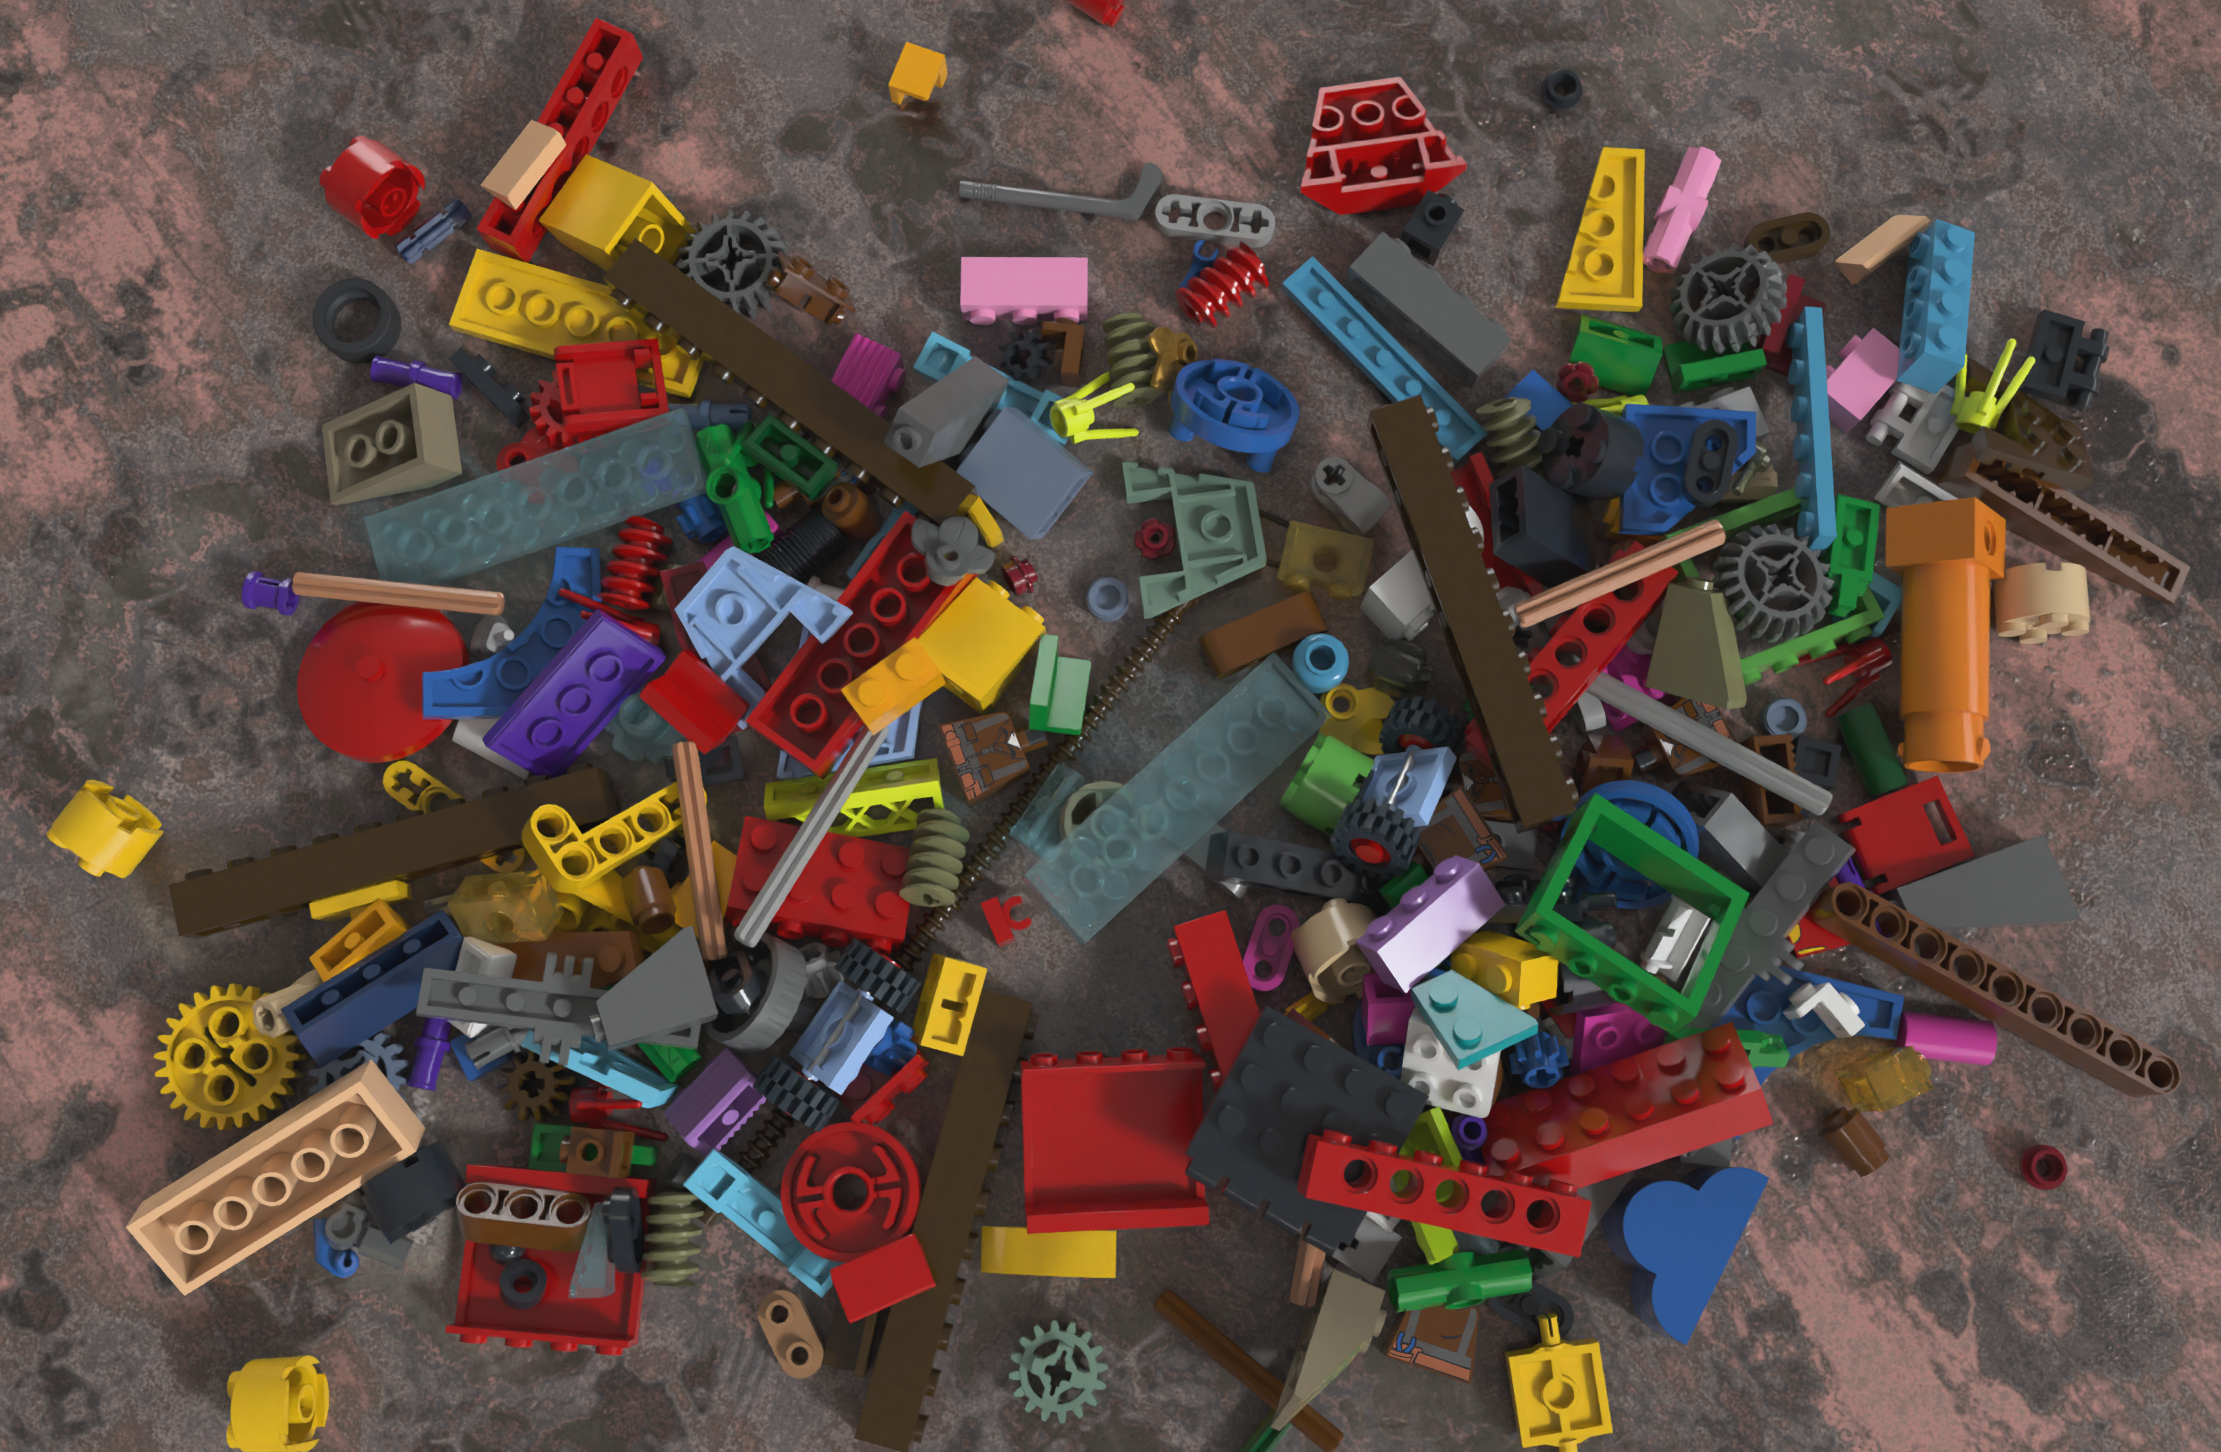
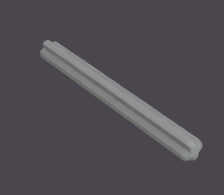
M1604 672L1586 690L1587 693L1815 815H1822L1832 801L1833 795L1829 791Z
M866 725L863 727L735 930L734 937L739 942L752 948L757 945L889 732L887 726L874 736Z

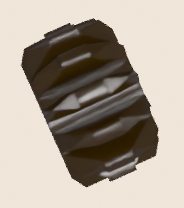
M528 1050L527 1058L521 1053L513 1054L512 1062L516 1069L503 1067L500 1070L504 1077L510 1078L509 1084H502L497 1088L498 1093L511 1094V1097L505 1101L503 1107L505 1110H513L518 1107L517 1119L520 1121H527L532 1115L536 1123L546 1122L548 1112L554 1117H559L563 1114V1110L558 1100L570 1101L571 1093L564 1091L565 1085L577 1083L576 1076H563V1073L569 1068L558 1065L557 1062L550 1059L549 1063L539 1062L540 1055L531 1050ZM537 1078L544 1079V1089L531 1091V1080L537 1081Z

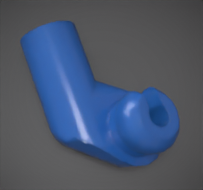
M329 1218L313 1219L315 1261L337 1277L346 1278L354 1274L359 1266V1257L356 1252L351 1248L341 1251L330 1247L325 1240V1226Z

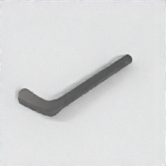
M1146 163L1142 168L1140 180L1134 194L1127 199L1113 200L964 180L960 181L959 197L1113 216L1133 221L1138 220L1145 213L1162 182V171L1157 165Z

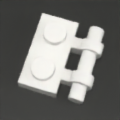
M1895 380L1889 390L1891 397L1883 409L1876 411L1870 421L1872 428L1868 432L1866 440L1873 445L1880 446L1887 435L1896 437L1899 440L1891 454L1928 475L1935 469L1959 429L1955 426L1957 416L1949 414L1954 401L1955 389L1945 384L1934 394ZM1906 404L1917 408L1910 422L1899 417Z

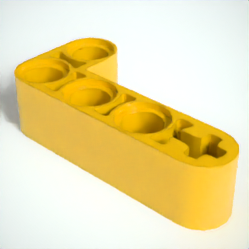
M677 781L583 835L570 815L562 807L552 804L540 806L534 811L522 830L524 847L554 890L561 893L576 892L659 844L666 837H671L676 830H683L680 807L674 810L671 815L668 810L674 802L680 803ZM704 790L705 803H707V794ZM637 818L649 820L654 827V832L643 830L639 826ZM546 823L555 830L556 837L547 838L538 831L537 824ZM600 839L611 840L616 845L618 853L611 854L606 852L600 844ZM570 860L575 862L579 866L581 874L579 876L568 874L563 869L562 861Z

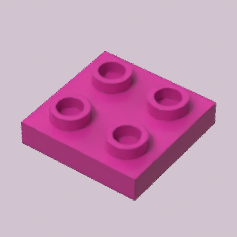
M1613 1003L1610 1006L1577 1012L1570 1077L1662 1046L1664 1029L1658 1025H1652L1647 1018L1623 1003Z

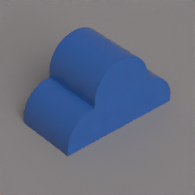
M1704 1166L1691 1171L1680 1182L1641 1178L1629 1181L1603 1216V1231L1613 1253L1623 1262L1635 1268L1630 1284L1631 1300L1637 1315L1646 1326L1666 1338L1687 1345L1769 1177L1749 1168Z

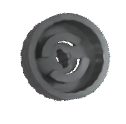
M765 932L755 947L746 946L738 941L727 953L738 950L744 951L755 965L762 984L757 1004L743 1014H726L715 1001L718 1015L714 1021L704 1023L708 1035L713 1040L745 1054H755L770 1047L784 1033L785 1029L800 1034L809 1026L810 1020L816 1012L815 999L806 997L803 994L806 984V965L801 951L795 946Z

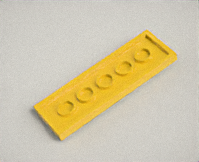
M477 249L449 322V326L454 331L554 360V349L558 346L658 338L666 392L689 399L692 397L704 359L701 357L694 361L686 356L675 345L678 340L667 332L661 337L652 331L642 321L645 316L633 308L630 312H627L618 306L609 297L612 292L609 286ZM652 368L635 369L637 383L655 389Z

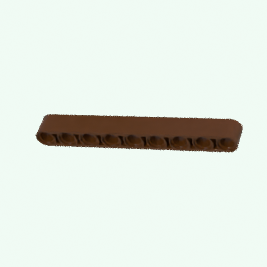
M1846 882L1824 889L1810 907V913L1814 921L1827 931L2128 1096L2140 1098L2171 1094L2178 1089L2181 1083L2180 1068L2169 1055L1858 884ZM1836 898L1842 904L1843 913L1839 912L1836 906ZM1875 920L1881 926V934L1876 929ZM1914 942H1916L1919 947L1920 956L1915 951ZM1953 964H1955L1958 969V976L1954 972ZM1992 986L1996 989L1997 997L1993 993ZM2031 1007H2032L2033 1010H2034L2035 1018H2034V1016H2033V1014H2032Z

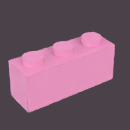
M961 257L960 306L963 320H970L971 323L976 325H991L995 321H1012L1014 324L1024 326L1033 325L1037 321H1052L1056 318H1067L1076 323L1088 321V258Z

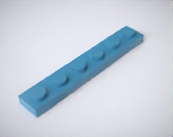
M1313 256L1282 283V291L1393 403L1421 394L1425 407L1431 406L1436 414L1439 431L1435 434L1440 447L1446 446L1448 448L1454 466L1486 438L1488 433L1481 430L1480 425Z
M1805 306L1796 322H1792L1789 325L1786 336L1787 347L1792 348V362L1789 368L1788 380L1790 385H1794L1795 394L1790 413L1791 421L1796 422L1797 436L1793 444V458L1798 460L1799 474L1795 483V496L1797 499H1801V513L1797 523V534L1800 538L1809 536L1806 546L1811 551L1813 549H1822L1819 555L1821 556L1837 537L1822 308Z

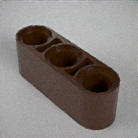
M1306 591L1216 628L1201 636L1198 642L1215 680H1220L1293 650L1306 637L1313 634H1326L1329 629L1312 592Z
M475 1182L466 1185L460 1190L456 1198L459 1230L464 1238L472 1242L568 1253L583 1249L592 1238L591 1205L582 1194ZM477 1211H485V1212L480 1213V1214H473L474 1212H477ZM522 1216H531L527 1219H519ZM568 1221H576L573 1224H565Z

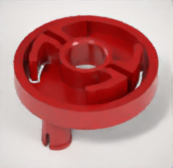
M843 1122L822 1128L820 1132L816 1131L806 1138L789 1159L781 1184L783 1213L794 1236L808 1250L822 1258L846 1263L903 1238L911 1227L919 1207L921 1192L919 1173L908 1149L887 1130L868 1123L855 1125L853 1122ZM877 1143L882 1144V1145H884V1146L889 1150V1153L894 1157V1159H895L896 1162L898 1163V1165H899V1167H900L902 1173H899V1170H898V1168H897L895 1162H894L893 1159L887 1154V1153H888L887 1150H886L883 1146H881V1145H875V1144H877ZM816 1153V1154H818L821 1158H820L819 1162H818L817 1165H816V1168H815V1170H814V1174H813V1177H812V1184H815V1185H816L815 1187H813V1186L810 1185V1177H811V1173H812L813 1167H814L816 1161L818 1160V1158H817L815 1155H813V1154ZM847 1173L858 1175L867 1186L866 1200L856 1210H846L840 1207L833 1196V1188L836 1181ZM902 1194H905L904 1203L901 1212L898 1216V1221L892 1229H888L892 1227L896 1222V1216L901 1206ZM815 1208H819L818 1210H816L818 1219L825 1227V1229L829 1233H831L828 1239H824L826 1238L828 1233L820 1226L817 1219L815 1218V1215L813 1213Z

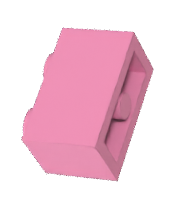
M1874 327L1863 339H1860L1857 335L1853 336L1838 353L1844 360L1836 369L1830 365L1826 367L1829 420L1846 434L1867 414L1897 379L1899 348Z

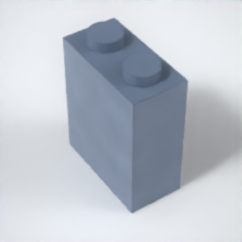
M1004 407L1002 410L997 409L986 420L983 426L986 432L978 443H971L960 455L958 462L961 465L956 472L975 485L979 497L1030 540L1042 539L1094 472L1018 408Z

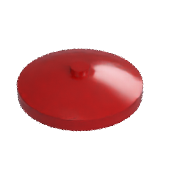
M360 601L345 607L320 628L302 658L297 679V697L300 712L306 725L323 744L337 753L357 761L371 763L388 762L404 758L423 749L440 736L453 719H422V673L445 671L470 665L463 637L452 621L438 609Z

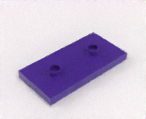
M597 609L482 738L485 747L536 776L550 775L551 779L559 777L667 657L661 649L600 609Z

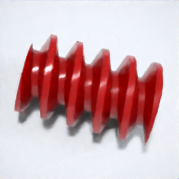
M1240 241L1239 248H1230L1226 253V258L1220 257L1214 261L1213 268H1204L1200 273V279L1193 277L1188 280V289L1180 287L1175 290V297L1186 317L1194 325L1200 327V324L1205 322L1211 328H1215L1217 326L1214 317L1215 312H1218L1224 318L1230 317V311L1227 306L1228 302H1231L1237 308L1243 307L1240 293L1243 292L1248 297L1254 298L1256 297V291L1253 283L1256 282L1266 289L1269 287V281L1265 274V268L1256 253L1246 243Z
M625 515L623 522L629 528L621 529L617 534L618 539L624 544L615 545L612 549V554L620 561L608 562L606 566L607 571L614 577H604L601 580V586L609 593H599L596 597L609 604L629 610L651 609L652 605L642 598L643 593L657 592V588L647 581L648 577H661L660 570L654 567L653 563L654 561H667L668 556L658 550L659 545L673 546L674 541L664 534L665 530L661 525L643 517Z

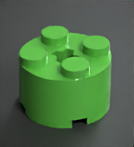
M1319 733L1279 805L1286 808V812L1332 837L1346 805L1354 801L1363 779L1367 778L1375 761L1331 735L1326 737Z

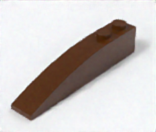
M1973 442L1952 449L1936 486L1958 499L1976 497L2006 520V528L2071 563L2079 564L2090 572L2165 604L2171 605L2175 603L2190 570L2189 565L2059 485L2040 480L2037 476L2039 473L2025 467L2019 474L2008 471L2005 468L2008 462L1995 459L1991 465L1981 463L1976 460Z

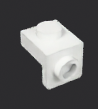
M1808 982L1801 986L1788 998L1792 1005L1783 1011L1788 1020L1801 1018L1813 1009L1837 1038L1852 1037L1865 1026L1857 1016L1860 1011L1854 1001L1846 994L1838 993L1829 982L1814 986Z

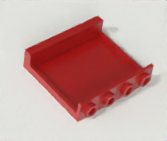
M1189 1047L1166 1049V1055H1148V1050L1127 1049L1121 1051V1057H1103V1052L1081 1051L1076 1053V1059H1058V1054L1036 1053L1030 1055L1031 1061H1020L1024 1213L1027 1234L1209 1225V1206L1205 1200V1185L1184 1174L1192 1158L1186 1155L1184 1151L1203 1118L1202 1069H1206V1062L1200 1053L1193 1054V1048Z
M467 1164L465 1183L486 1182L582 1194L591 1205L592 1238L587 1246L576 1252L567 1253L526 1248L522 1259L533 1260L540 1264L546 1272L547 1284L542 1300L534 1307L524 1310L511 1308L501 1299L499 1283L505 1266L493 1261L489 1254V1244L476 1243L466 1239L455 1323L446 1325L445 1333L460 1334L459 1342L473 1344L487 1343L488 1336L505 1338V1346L520 1348L532 1347L533 1340L550 1342V1350L578 1351V1344L596 1346L595 1353L601 1355H623V1348H630L638 1344L645 1280L641 1278V1273L646 1271L647 1261L643 1260L641 1270L638 1273L617 1272L615 1263H609L608 1243L611 1232L610 1225H605L603 1222L602 1211L605 1198L611 1197L614 1188L636 1187L639 1193L644 1235L650 1234L651 1224L646 1223L645 1220L646 1216L653 1215L654 1206L647 1204V1198L655 1196L657 1179L633 1176L617 1179L528 1169L526 1167ZM477 1211V1212H474L473 1214H480V1213H483V1212H485V1211ZM522 1216L519 1219H527L531 1216ZM576 1221L565 1222V1224L576 1223ZM645 1241L644 1253H647L649 1250V1243ZM524 1283L514 1287L520 1293L528 1292L531 1289Z

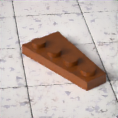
M638 931L470 935V937L508 949L517 955L512 979L543 982L548 952L557 953V966L554 970L556 972H563L566 955L575 956L573 974L582 975L581 966L584 958H594L589 987L593 989H602L617 984L644 962Z

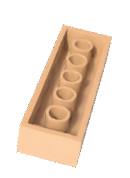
M370 1059L144 1200L126 1228L185 1296L359 1188L383 1171L415 1153L426 1128L373 1060Z

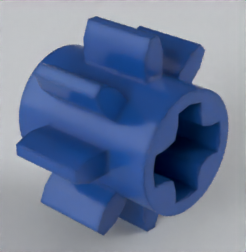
M706 490L695 492L680 503L679 507L683 514L676 517V520L689 540L698 537L699 541L705 544L720 538L728 531L718 504L710 500Z
M893 1019L887 1027L882 1040L874 1046L863 1063L888 1077L891 1076L893 1070L899 1072L916 1056L917 1046L910 1040L915 1030L902 1021Z
M1537 1031V1034L1514 1044L1516 1053L1509 1055L1512 1074H1520L1522 1084L1527 1083L1532 1088L1543 1089L1553 1086L1558 1082L1559 1078L1562 1079L1564 1077L1562 1067L1568 1066L1569 1061L1566 1047L1558 1046L1555 1035L1550 1036L1545 1032Z

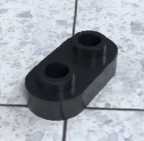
M1718 419L1705 421L1691 436L1681 480V491L1685 499L1694 506L1703 508L1713 506L1728 491L1738 446V437L1734 428L1725 421ZM1705 441H1714L1717 444L1718 451L1708 450L1705 446ZM1696 481L1706 482L1709 486V492H1701L1696 486Z
M738 950L727 954L725 958L718 960L709 970L707 977L713 998L724 1013L743 1014L757 1004L762 984L755 965L744 951Z
M616 1187L611 1197L605 1198L602 1211L603 1222L605 1225H610L611 1232L608 1243L609 1263H615L618 1273H638L643 1264L642 1257L645 1250L639 1193L636 1187Z
M1532 1281V1289L1528 1292L1514 1294L1510 1301H1502L1500 1296L1485 1298L1492 1311L1541 1337L1537 1316L1540 1315L1541 1310L1545 1307H1552L1554 1313L1557 1314L1560 1338L1564 1337L1573 1325L1574 1315L1569 1302L1562 1296Z

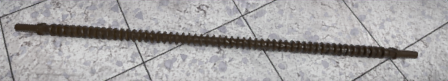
M1197 597L1163 612L1160 617L1154 616L1153 621L1155 624L1145 627L1147 634L1145 636H1138L1139 645H1131L1130 650L1132 654L1130 656L1123 655L1124 664H1117L1115 666L1117 673L1115 675H1108L1110 682L1107 685H1100L1101 694H1093L1094 703L1092 705L1088 703L1085 705L1087 712L1084 714L1081 734H1062L1063 743H1055L1056 752L1054 754H1047L1049 761L1046 764H1039L1041 771L1038 774L1032 773L1033 782L1031 784L1024 783L1025 792L1023 794L1018 792L1016 794L1018 801L1016 803H1009L1011 810L1008 813H1001L1002 822L1000 824L997 822L993 823L995 831L992 834L989 832L985 834L987 841L984 844L978 843L979 852L970 853L972 860L969 864L966 862L962 863L964 871L961 874H955L960 881L957 889L950 890L956 896L954 904L932 907L933 911L930 914L924 913V923H916V933L914 935L908 933L907 935L909 942L906 945L902 943L900 947L901 952L898 955H891L894 962L900 965L901 970L913 972L912 964L915 961H922L920 957L921 952L930 951L928 943L931 940L934 942L938 940L936 933L939 930L942 932L946 930L943 924L947 920L953 921L951 914L954 910L961 911L959 903L962 900H969L967 896L968 891L977 890V887L974 885L977 880L984 881L983 872L985 870H992L990 863L993 860H1000L999 851H1007L1006 842L1008 840H1015L1013 834L1016 830H1023L1022 821L1031 820L1030 811H1038L1037 802L1039 800H1046L1044 793L1047 790H1054L1053 781H1061L1060 772L1062 770H1069L1067 763L1070 760H1077L1075 753L1077 751H1084L1082 744L1085 740L1088 742L1092 741L1091 732H1098L1100 730L1098 723L1100 721H1107L1105 714L1108 711H1115L1114 702H1122L1121 693H1128L1130 691L1128 684L1130 682H1137L1135 675L1138 672H1145L1143 665L1145 663H1152L1151 654H1159L1160 649L1158 645L1160 643H1167L1166 635L1175 633L1173 626L1175 624H1182L1180 617L1189 608H1193L1198 603ZM870 994L874 998L872 1002L880 1007L883 1001ZM817 1081L822 1086H825V1084L822 1081ZM781 1109L771 1110L774 1115L771 1120L764 1119L765 1128L762 1131L759 1129L755 1131L757 1135L756 1140H748L747 1145L749 1149L746 1152L743 1150L739 1152L741 1158L737 1164L750 1174L755 1168L758 1170L762 1169L760 1161L763 1158H770L769 1149L771 1147L774 1149L778 1148L776 1141L779 1137H786L785 1128H792L795 1125L792 1121L793 1117ZM705 1204L702 1208L704 1210L703 1216L697 1218L704 1224L711 1226L721 1212L717 1213Z

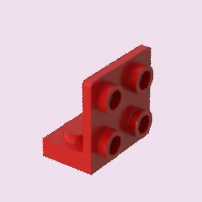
M918 1049L914 1058L899 1072L893 1070L889 1077L863 1063L857 1077L848 1084L842 1095L834 1090L832 1091L851 1110L853 1115L850 1119L855 1125L860 1123L877 1125L895 1109L896 1106L891 1101L901 1091L910 1094L929 1076L924 1069L931 1063Z

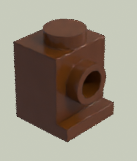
M1587 734L1586 742L1583 744L1582 749L1578 751L1576 758V772L1583 779L1581 795L1604 783L1630 780L1634 759L1622 736Z
M572 1127L571 1136L565 1135L562 1139L560 1161L561 1163H567L566 1173L617 1179L628 1178L630 1175L635 1132L591 1127ZM590 1143L596 1145L598 1149V1155L593 1161L587 1159L588 1145Z

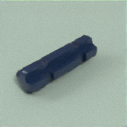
M458 198L453 199L444 206L445 212L442 214L439 211L412 231L415 235L411 238L406 235L396 243V250L406 262L413 264L423 256L422 251L424 249L430 251L455 232L453 229L455 225L461 227L471 219L470 211Z

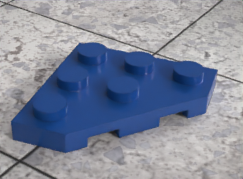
M1626 404L1622 409V417L1634 422L1639 428L1643 438L1644 452L1643 458L1637 456L1633 471L1638 472L1634 482L1620 495L1619 533L1663 536L1696 507L1683 496L1681 480L1691 436L1705 421L1718 419L1727 422L1734 428L1738 437V446L1732 474L1743 466L1756 453V412ZM1705 441V446L1708 450L1718 451L1717 444L1714 441ZM1696 481V486L1701 492H1709V486L1706 482Z

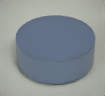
M1104 577L1094 581L1086 595L1087 608L1090 614L1102 622H1113L1120 619L1126 613L1129 605V594L1125 585L1111 577Z
M1781 697L1771 701L1762 709L1759 724L1766 736L1790 734L1794 739L1804 731L1807 724V716L1799 702L1791 698Z

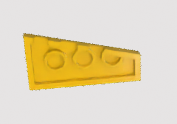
M1603 147L1596 165L1555 308L1637 313L1642 308L1645 149Z

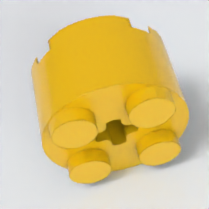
M87 780L52 823V827L46 835L56 845L70 849L80 858L77 863L86 872L101 877L106 871L120 878H126L161 837L164 830L158 829L162 824L149 809L131 796L126 795L123 800L109 794L113 790V786L96 780Z
M314 1356L254 1359L249 1361L241 1371L231 1373L227 1382V1393L231 1399V1422L226 1432V1439L230 1448H240L242 1452H307L316 1446L319 1439H312L316 1427H325L329 1410V1387L325 1373H316L313 1364L320 1362Z

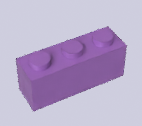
M1455 855L1439 863L1434 869V874L1421 886L1407 891L1401 897L1400 903L1386 916H1381L1371 922L1367 927L1366 933L1356 943L1382 982L1406 993L1506 904L1479 863Z

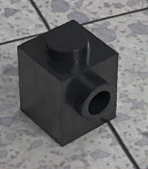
M1427 190L1405 226L1400 240L1408 246L1412 255L1434 267L1458 228L1464 209L1459 207L1457 202L1450 196L1441 193L1435 194Z

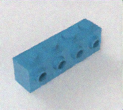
M1936 219L1924 233H1918L1913 239L1908 254L1897 381L1936 394L1965 366L1975 232Z

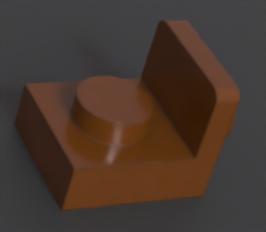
M1056 318L1052 322L1043 321L1041 328L1042 342L1050 341L1052 345H1057L1054 371H1061L1062 386L1079 388L1085 343L1084 325H1077L1075 321L1067 318Z

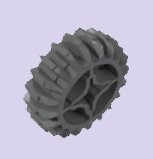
M729 209L724 220H720L719 216L712 212V224L706 226L704 223L697 221L696 227L699 234L686 233L685 240L689 247L679 248L678 254L683 261L677 263V269L741 316L742 313L748 312L749 316L756 320L758 317L756 309L760 306L764 310L771 312L772 305L769 298L782 300V297L771 291V286L766 284V280L773 269L780 271L782 268L777 255L779 251L785 255L788 252L786 243L782 240L779 241V231L774 227L768 228L767 221L762 216L753 222L751 213L746 210L740 219H737L734 211ZM740 241L754 244L766 254L756 255L755 251L743 250L740 246ZM722 246L717 252L712 253L715 249ZM735 254H736V257H737V259H738L739 262H737L736 265H735V269L733 270V277H734V278H732L730 271L733 269V264L735 263ZM712 278L714 282H724L729 292L713 289L703 279ZM758 279L754 284L746 288L749 282Z
M1735 242L1729 251H1724L1722 247L1717 245L1715 254L1710 256L1700 251V262L1697 264L1686 262L1687 274L1676 275L1675 283L1677 288L1670 290L1672 303L1669 305V312L1675 321L1673 324L1677 332L1681 333L1685 341L1691 346L1697 344L1698 348L1704 353L1713 347L1716 353L1722 355L1728 346H1731L1733 351L1739 353L1741 344L1747 341L1756 347V336L1758 334L1770 336L1771 328L1769 323H1781L1782 315L1780 310L1787 308L1785 296L1787 284L1782 277L1783 273L1780 266L1775 261H1772L1771 256L1766 251L1758 253L1752 244L1743 251L1740 245ZM1760 286L1755 300L1749 305V301L1755 296L1754 291ZM1707 293V296L1704 298V300L1700 302L1704 294ZM1699 302H1700L1701 305H1702V307L1697 310L1698 305H1699Z
M1776 523L1768 525L1764 530L1757 525L1751 527L1747 532L1738 533L1731 539V543H1727L1720 550V558L1714 563L1712 568L1717 573L1712 579L1714 582L1713 587L1721 590L1720 592L1724 594L1725 598H1729L1730 606L1727 608L1730 616L1733 615L1738 620L1735 631L1742 630L1747 626L1750 628L1751 639H1758L1764 634L1768 643L1776 642L1780 638L1786 642L1793 640L1798 634H1806L1813 628L1814 624L1823 619L1826 613L1824 608L1830 604L1833 598L1827 591L1832 588L1834 581L1823 576L1828 572L1831 564L1819 563L1817 560L1822 549H1813L1811 551L1806 546L1809 536L1801 537L1797 540L1794 538L1793 527L1785 529L1780 533ZM1766 557L1775 559V560H1777V561H1772V560H1770V559H1768V558H1766ZM1776 574L1775 579L1771 583L1770 579ZM1773 584L1774 587L1771 589L1769 593H1767V590ZM1765 605L1773 606V607L1777 608V609L1780 610V611L1770 609V608L1766 607Z

